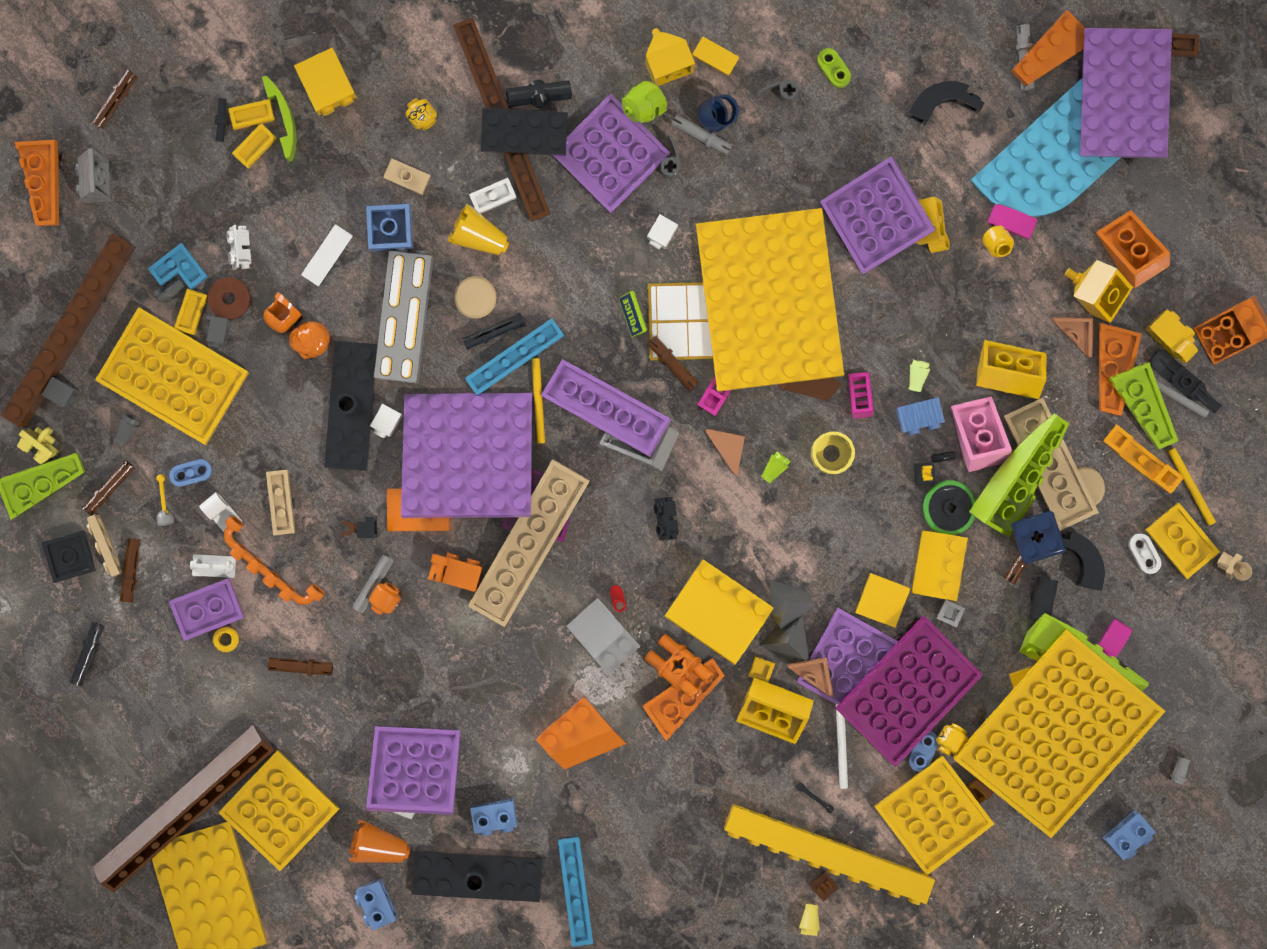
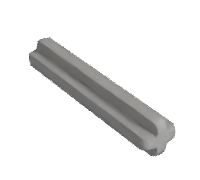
M382 555L354 603V610L364 613L370 603V595L376 586L382 582L392 565V558Z

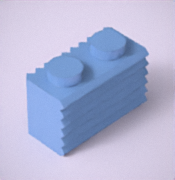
M939 397L895 409L901 433L907 432L908 436L920 433L919 429L928 427V431L941 428L940 423L945 422Z

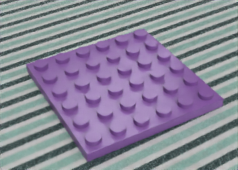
M475 393L404 394L402 518L531 517L532 393H481L478 396Z

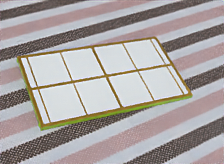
M703 282L648 284L649 340H652L657 335L668 349H672V354L678 360L713 359ZM650 348V361H656L659 357Z

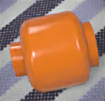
M389 582L378 584L369 597V602L372 605L371 609L380 615L393 612L401 599L399 589Z

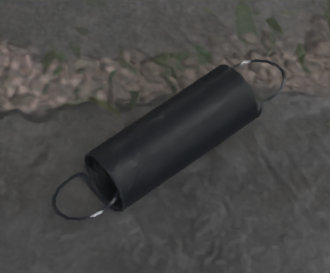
M952 451L932 455L933 462L956 459V453L960 452Z

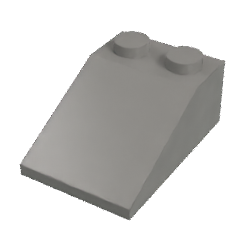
M87 149L78 157V164L75 165L76 176H79V185L76 186L77 197L84 203L111 202L109 160L94 149Z
M668 426L650 457L606 432L601 439L600 445L662 471L679 432Z
M599 598L567 625V628L608 675L641 646Z

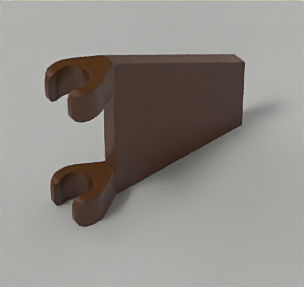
M834 377L777 384L782 390L827 401L842 385Z

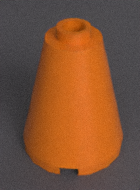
M364 820L358 821L357 825H361L359 831L355 830L349 853L353 854V857L349 858V862L402 863L404 859H408L410 847L407 846V841Z

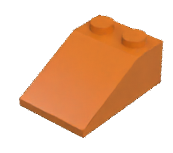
M1132 210L1096 232L1097 237L1121 274L1134 288L1170 266V252Z
M387 489V531H451V518H402V489Z

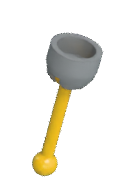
M159 474L156 479L160 487L162 511L157 515V526L174 524L173 514L166 510L163 484L165 476Z

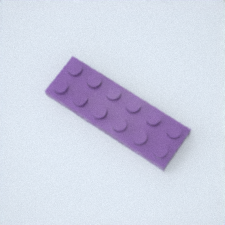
M563 359L541 395L548 401L649 457L671 422L669 417Z

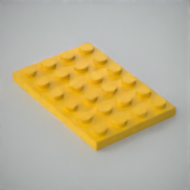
M138 307L95 380L202 444L207 445L249 372Z
M227 821L177 836L152 858L178 949H252L268 943L234 828Z

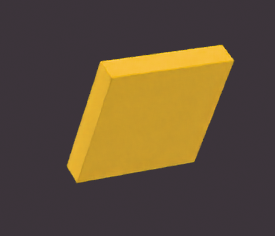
M870 573L855 613L896 628L911 588Z

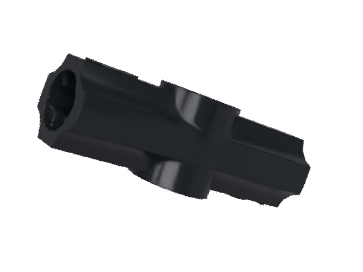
M534 80L528 86L507 88L508 107L532 104L534 107L543 108L549 102L571 99L570 81L545 83L542 80Z

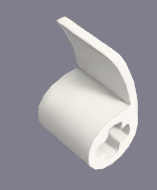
M217 492L199 505L203 513L210 520L213 519L223 532L227 527L225 521L230 515L237 517L242 522L236 512Z

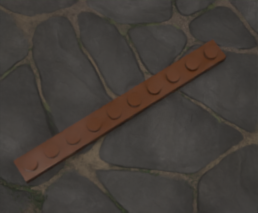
M473 17L454 24L453 26L485 107L490 109H509ZM504 153L530 221L534 222L551 215L528 155Z

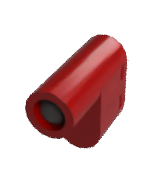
M618 585L612 586L610 588V596L613 607L617 612H622L626 609L623 590Z

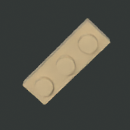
M289 470L266 472L273 536L296 533Z
M92 515L88 517L87 529L91 535H94L97 541L95 547L97 552L103 555L105 571L107 574H111L112 577L123 574L124 570L101 516Z

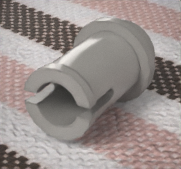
M1177 756L1173 774H1170V777H1172L1171 782L1183 785L1184 781H1187L1185 777L1191 760Z

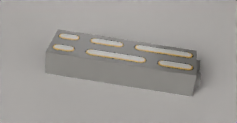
M396 249L395 251H389L374 378L418 384L434 258L426 251L417 250L416 254L407 253V249Z

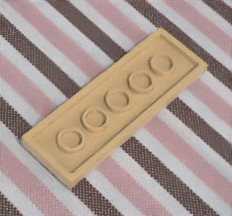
M1042 397L1003 417L1017 446H1019L1052 415ZM1063 438L1059 447L1053 450V460L1050 467L1046 466L1042 477H1044L1042 484L1037 485L1048 510L1054 512L1059 531L1099 513Z

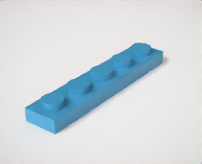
M551 318L465 379L478 396L563 338L564 334L553 318Z
M580 837L558 839L572 947L593 944Z

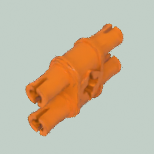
M665 634L661 637L658 644L671 654L669 660L665 661L651 650L645 656V661L658 671L659 677H663L673 685L674 689H680L694 700L701 690L687 679L688 676L694 673L708 684L715 674L701 663L700 657H696L685 645H679ZM677 664L683 665V669H677L675 666Z

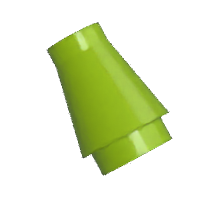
M777 451L775 455L772 454L761 477L771 484L774 479L789 467L788 464L791 461Z

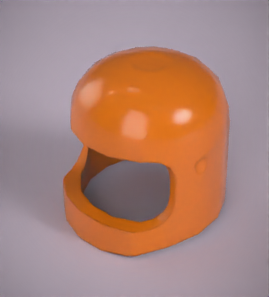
M277 292L274 296L275 301L264 311L263 318L271 329L278 333H285L291 329L302 314L284 296Z

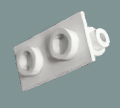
M233 225L227 231V242L231 244V252L228 255L229 264L232 265V270L239 268V265H241V269H249L251 264L250 249H242V246L250 245L249 230H247L246 226H238V230H236V225Z
M193 554V561L190 562L192 576L235 578L236 559L232 556Z

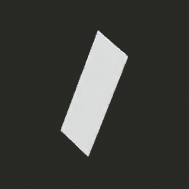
M335 224L301 275L319 287L352 238V235Z

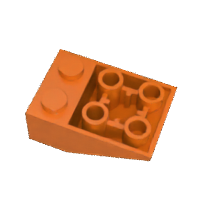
M1254 295L1194 327V330L1213 365L1266 339L1267 316Z

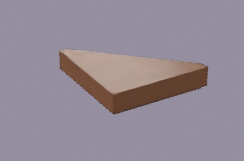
M1052 318V322L1087 358H1092L1093 318Z
M706 429V434L733 474L738 475L745 436Z
M826 657L787 664L789 669L828 696L834 697Z

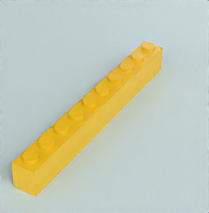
M732 804L724 826L725 831H728L727 835L736 839H739L740 836L747 838V842L752 845L759 846L763 844L768 846L767 850L777 854L780 851L788 853L787 857L799 861L800 858L807 860V864L812 867L820 868V866L828 868L827 871L837 876L840 873L848 875L847 879L853 882L860 883V880L867 882V886L878 891L880 888L886 889L889 895L900 898V895L908 897V901L916 905H920V903L927 904L935 879L930 875L926 876V874L736 804Z

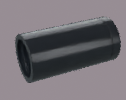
M1037 577L1029 619L1038 620L1044 613L1052 615L1059 581Z

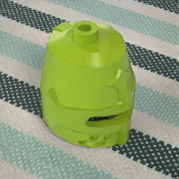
M643 81L634 86L624 96L622 108L630 120L643 123L652 121L655 117L667 111V101L656 84L650 81Z

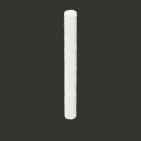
M836 710L839 788L846 789L848 788L845 718Z

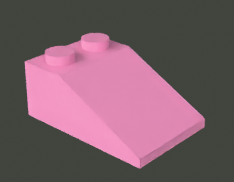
M992 396L951 406L962 456L968 472L1003 464L1011 455L1012 449Z

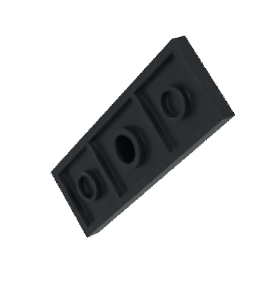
M335 341L324 468L368 471L370 425L372 423L375 388L374 372L378 344ZM350 399L354 403L353 408L346 411L344 405Z
M415 851L412 895L540 902L543 858ZM476 875L481 878L482 882L475 883L471 880V877Z

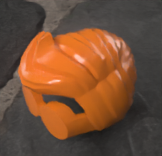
M305 322L295 328L289 335L290 346L304 359L318 357L327 350L330 341L328 329L324 324L318 322Z

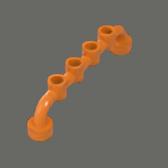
M233 515L226 519L225 524L227 527L224 530V539L232 549L230 555L238 561L241 558L248 562L246 568L251 573L257 574L259 571L264 576L262 582L266 586L273 588L275 585L281 591L278 595L284 601L289 602L292 599L298 604L307 605L314 600L320 601L325 595L324 591L315 584H311L306 590L307 596H300L292 586L282 581L277 573L268 569L259 558L249 553L244 545L233 539V531L239 532L244 524Z

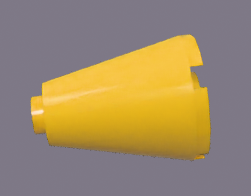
M466 204L453 226L454 233H450L448 242L451 244L494 255H499L501 252L505 253L510 243L507 241L508 236L469 204Z

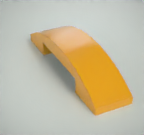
M1116 424L1103 442L1135 470L1169 494H1172L1184 477L1133 439L1134 437Z

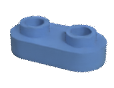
M202 459L177 465L170 471V481L176 486H187L205 481L211 477L213 467L210 462ZM201 466H204L206 469L204 474L199 472ZM180 472H184L185 478L183 480L179 479Z
M930 731L910 752L908 762L915 771L921 772L932 761L938 745L936 742L937 735L934 732ZM927 737L931 738L929 745L924 744V739ZM919 757H922L924 759V762L921 765H918L916 763V760Z

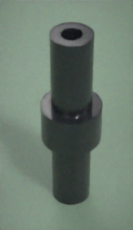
M223 98L218 99V112L215 115L217 142H224L225 126L228 124V116H226L227 99Z

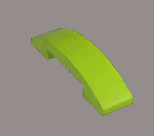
M263 76L262 79L267 97L270 101L278 100L288 135L281 137L280 141L285 158L291 162L295 156L297 142L294 117L281 91L267 76Z

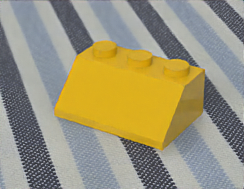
M984 340L977 370L976 386L1039 399L1046 382L1047 353Z
M922 530L911 593L957 601L968 538Z
M754 677L736 721L796 744L809 720L814 700Z

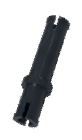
M519 312L483 329L481 327L478 332L463 337L462 340L466 349L469 350L484 342L487 344L489 343L488 340L525 325V322Z
M91 622L87 638L83 639L82 644L84 646L69 681L71 684H75L77 677H79L77 686H83L94 652L99 648L100 644L98 642L105 628L104 625L99 624L97 632H95L98 623Z

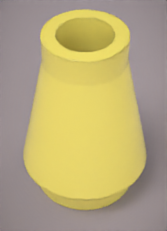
M805 904V910L799 926L801 928L800 934L818 936V931H820L818 905Z

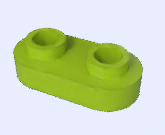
M823 49L817 58L818 66L832 86L844 88L851 79L849 69L834 49ZM825 56H831L832 61L827 62L825 60ZM842 73L844 78L838 79L837 74Z

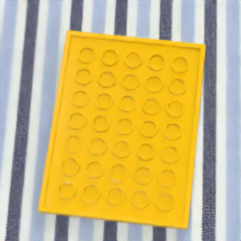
M822 208L697 223L696 232L717 392L844 376Z
M1066 629L953 758L1052 838L1166 711Z

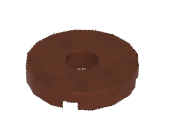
M226 277L219 279L212 285L208 292L207 300L209 308L215 315L220 318L234 320L243 316L249 309L251 295L243 282L236 278ZM233 293L235 301L230 305L224 302L225 295Z

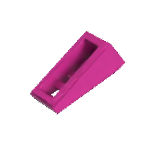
M869 372L848 374L852 418L873 417L874 409ZM865 380L866 384H853V381ZM866 389V392L854 393V390ZM867 398V401L855 402V399ZM867 406H868V408H865V409H856V407H867Z

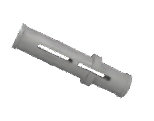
M1029 24L1016 26L1018 39L1016 50L1018 51L1019 61L1033 47L1030 39ZM1034 81L1027 86L1021 83V90L1023 91L1035 89Z
M677 113L674 119L682 124L673 120L671 126L706 144V147H712L726 156L730 151L722 146L724 145L731 149L733 143L718 137L716 132L711 133Z

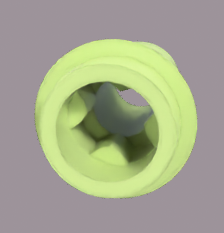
M913 360L912 364H910L909 390L921 392L930 372V363Z

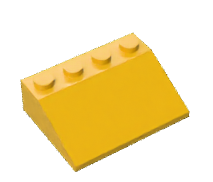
M702 560L664 617L735 665L763 626L773 607L705 560Z

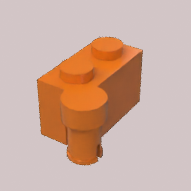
M447 553L446 556L432 554L430 561L432 565L427 579L474 592L477 591L483 571V566L479 565L480 561L467 558V562L458 560V555Z

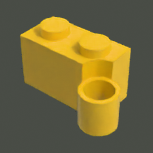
M937 197L919 200L936 230L917 241L916 244H928L931 253L949 250L950 243L945 231L942 200Z
M1164 310L1145 330L1174 359L1178 358L1183 363H1187L1198 352L1197 347L1193 344L1195 332L1189 326H1184L1179 321L1180 317L1174 311Z

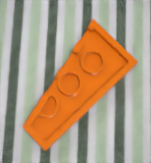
M1068 10L1065 11L1011 72L1024 86L1029 85L1084 49L1085 27Z
M58 141L15 142L16 149L20 155V166L23 168L25 175V186L30 195L29 202L35 225L39 227L59 226Z
M1102 323L1099 324V411L1122 416L1125 402L1108 378L1134 368L1142 333Z
M713 658L703 664L715 674L708 684L694 673H691L687 678L701 690L694 700L680 689H674L673 685H671L642 705L666 741L725 676Z

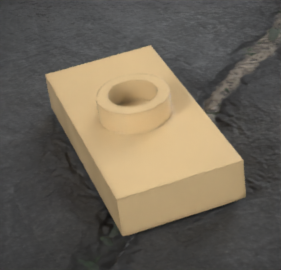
M391 158L383 178L423 196L431 175Z

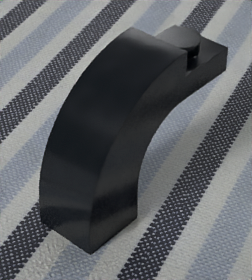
M944 81L925 89L916 98L906 116L926 125L933 110L943 103H955L978 114L985 102L981 101V97L974 93H966L970 85L957 81Z
M1067 531L1066 539L1064 538L1065 534L1060 533L1065 548L1076 555L1080 564L1077 586L1102 591L1105 568L1101 554L1096 546L1089 539L1076 532Z

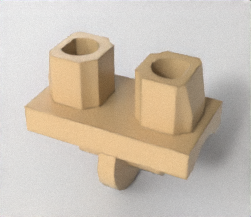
M1223 552L1217 562V567L1226 571V577L1232 580L1234 575L1236 579L1246 581L1252 575L1251 566L1248 563L1242 562L1243 556L1239 554L1232 557Z

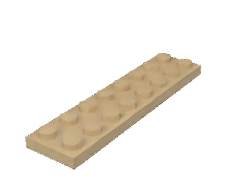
M552 459L531 496V517L518 518L468 607L503 627L506 626L587 487L589 479Z

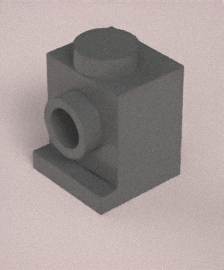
M207 315L206 320L210 321V323L206 325L204 335L207 337L208 346L214 348H221V345L227 346L232 321L226 318Z

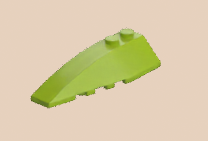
M1053 414L1035 429L1001 465L969 512L985 524L1010 538L1013 533L1011 523L1022 520L1036 497L1034 492L1037 485L1042 484L1044 480L1042 474L1046 466L1050 467L1053 460V450L1059 447L1069 423L1058 415Z
M1046 613L1026 632L1020 652L1030 659L1039 661L1067 629L1141 691L1148 687L1149 682L1129 667L1123 668L1117 658L1107 656L1102 652L1103 648L1098 644L1093 645L1087 641L1088 636Z

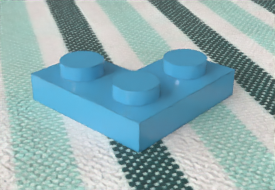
M183 243L177 245L148 268L161 286L179 274L188 287L193 290L208 278V275Z

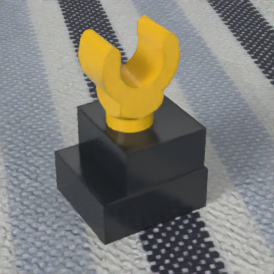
M933 462L913 464L915 485L936 483Z

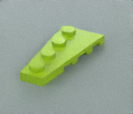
M1149 362L1108 378L1156 449H1161L1178 442Z
M76 452L0 478V494L10 519L12 520L83 474L85 469L79 453Z

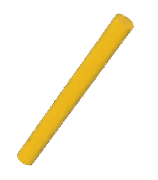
M540 358L531 359L536 438L537 444L545 443L543 400L541 396Z
M1175 447L1168 450L1176 468L1184 477L1183 480L1208 526L1216 523Z

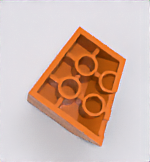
M585 695L536 738V741L549 756L564 770L627 744Z

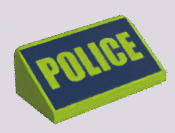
M631 291L621 296L619 301L632 337L645 334L647 328L635 292Z

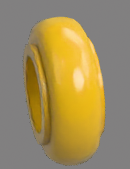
M229 626L218 628L213 635V644L221 652L233 651L239 643L237 631ZM224 633L230 634L232 638L231 644L228 646L223 645L220 641V637Z

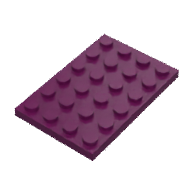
M922 616L835 709L896 768L983 674L925 616Z

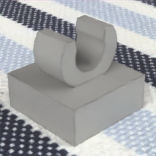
M944 599L936 619L957 628L965 608Z

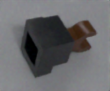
M365 517V522H357V524H352L350 521L341 522V524L349 526L348 532L341 533L344 536L357 532V538H378L377 517Z

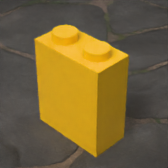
M333 47L294 65L318 115H329L335 111L334 108L340 105L342 107L348 106L354 102L353 99L357 98Z

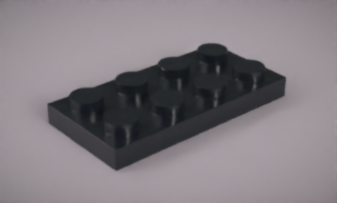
M483 108L481 152L566 156L568 112Z

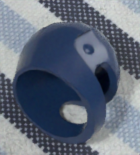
M726 94L715 95L700 103L698 107L699 123L704 129L712 132L722 131L732 124L739 114L737 101ZM718 98L727 100L732 107V117L729 121H727V108Z

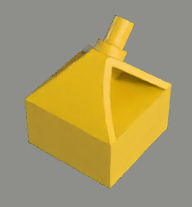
M658 28L653 29V39L646 53L645 63L652 82L657 86H661L694 73L695 62L686 39L660 32Z
M1098 260L1083 274L1080 272L1076 273L1070 268L1064 274L1073 280L1072 283L1075 284L1074 297L1091 315L1109 323L1112 322L1133 289V286L1117 268Z

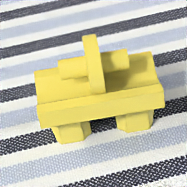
M37 427L35 431L31 428L26 431L23 429L19 433L21 439L17 447L24 452H29L34 446L38 449V452L33 458L41 465L50 458L56 457L60 452L52 445L55 439L50 436L53 432L50 427L44 430Z

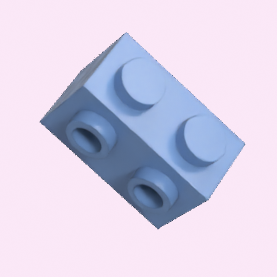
M514 799L472 805L470 808L474 834L480 833V836H487L493 834L492 831L501 830V833L514 831L513 827L518 825Z
M1133 810L1103 837V840L1124 861L1126 858H1132L1142 844H1148L1156 832L1140 813Z
M382 878L358 887L354 897L359 907L362 906L364 910L363 919L367 927L370 926L373 931L397 920V912Z

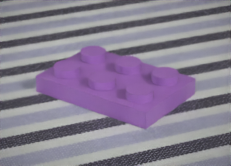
M230 578L169 601L184 641L245 618Z

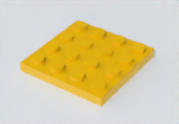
M277 750L218 813L273 866L281 871L340 808L281 751Z
M943 755L874 806L926 876L994 825L993 821Z

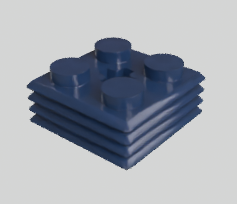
M1044 512L1011 523L1024 564L1066 552L1054 512ZM1036 532L1044 535L1040 543L1033 540Z

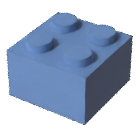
M409 204L366 206L368 249L371 252L395 251L396 249L414 250L412 208Z

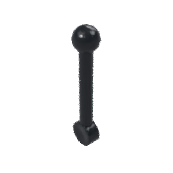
M803 783L797 784L798 791L806 793L826 808L827 813L834 812L832 805H827L807 790Z

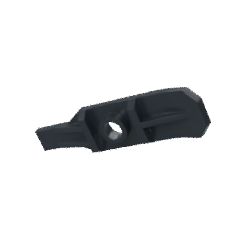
M1158 350L1150 359L1151 367L1188 399L1201 402L1213 413H1216L1222 406L1207 393L1205 384L1175 360L1166 350ZM1185 378L1190 380L1189 386L1183 384Z

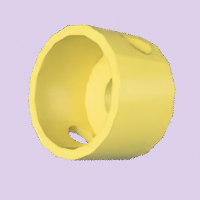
M828 432L820 435L814 441L810 457L813 465L819 471L825 474H838L846 471L851 466L855 458V448L852 441L846 435L840 432ZM829 445H833L839 450V457L834 462L827 461L823 456L824 449Z

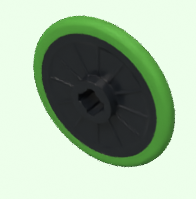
M946 480L937 483L928 491L924 499L923 513L926 522L937 533L958 535L971 526L975 518L969 512L976 502L974 495L967 486L958 481ZM949 504L953 506V509L950 512L947 511V507L949 506Z

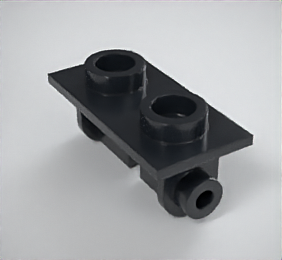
M673 497L654 499L653 510L657 517L656 533L659 541L677 539L679 534L677 520H670L669 517L677 515Z

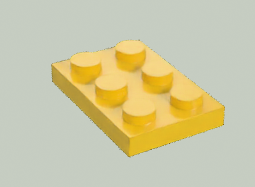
M1176 503L1145 529L1147 534L1185 579L1190 578L1220 553L1180 503Z

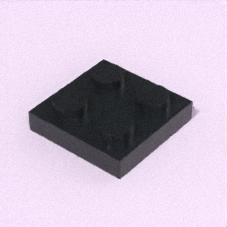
M85 530L42 542L53 583L96 571Z

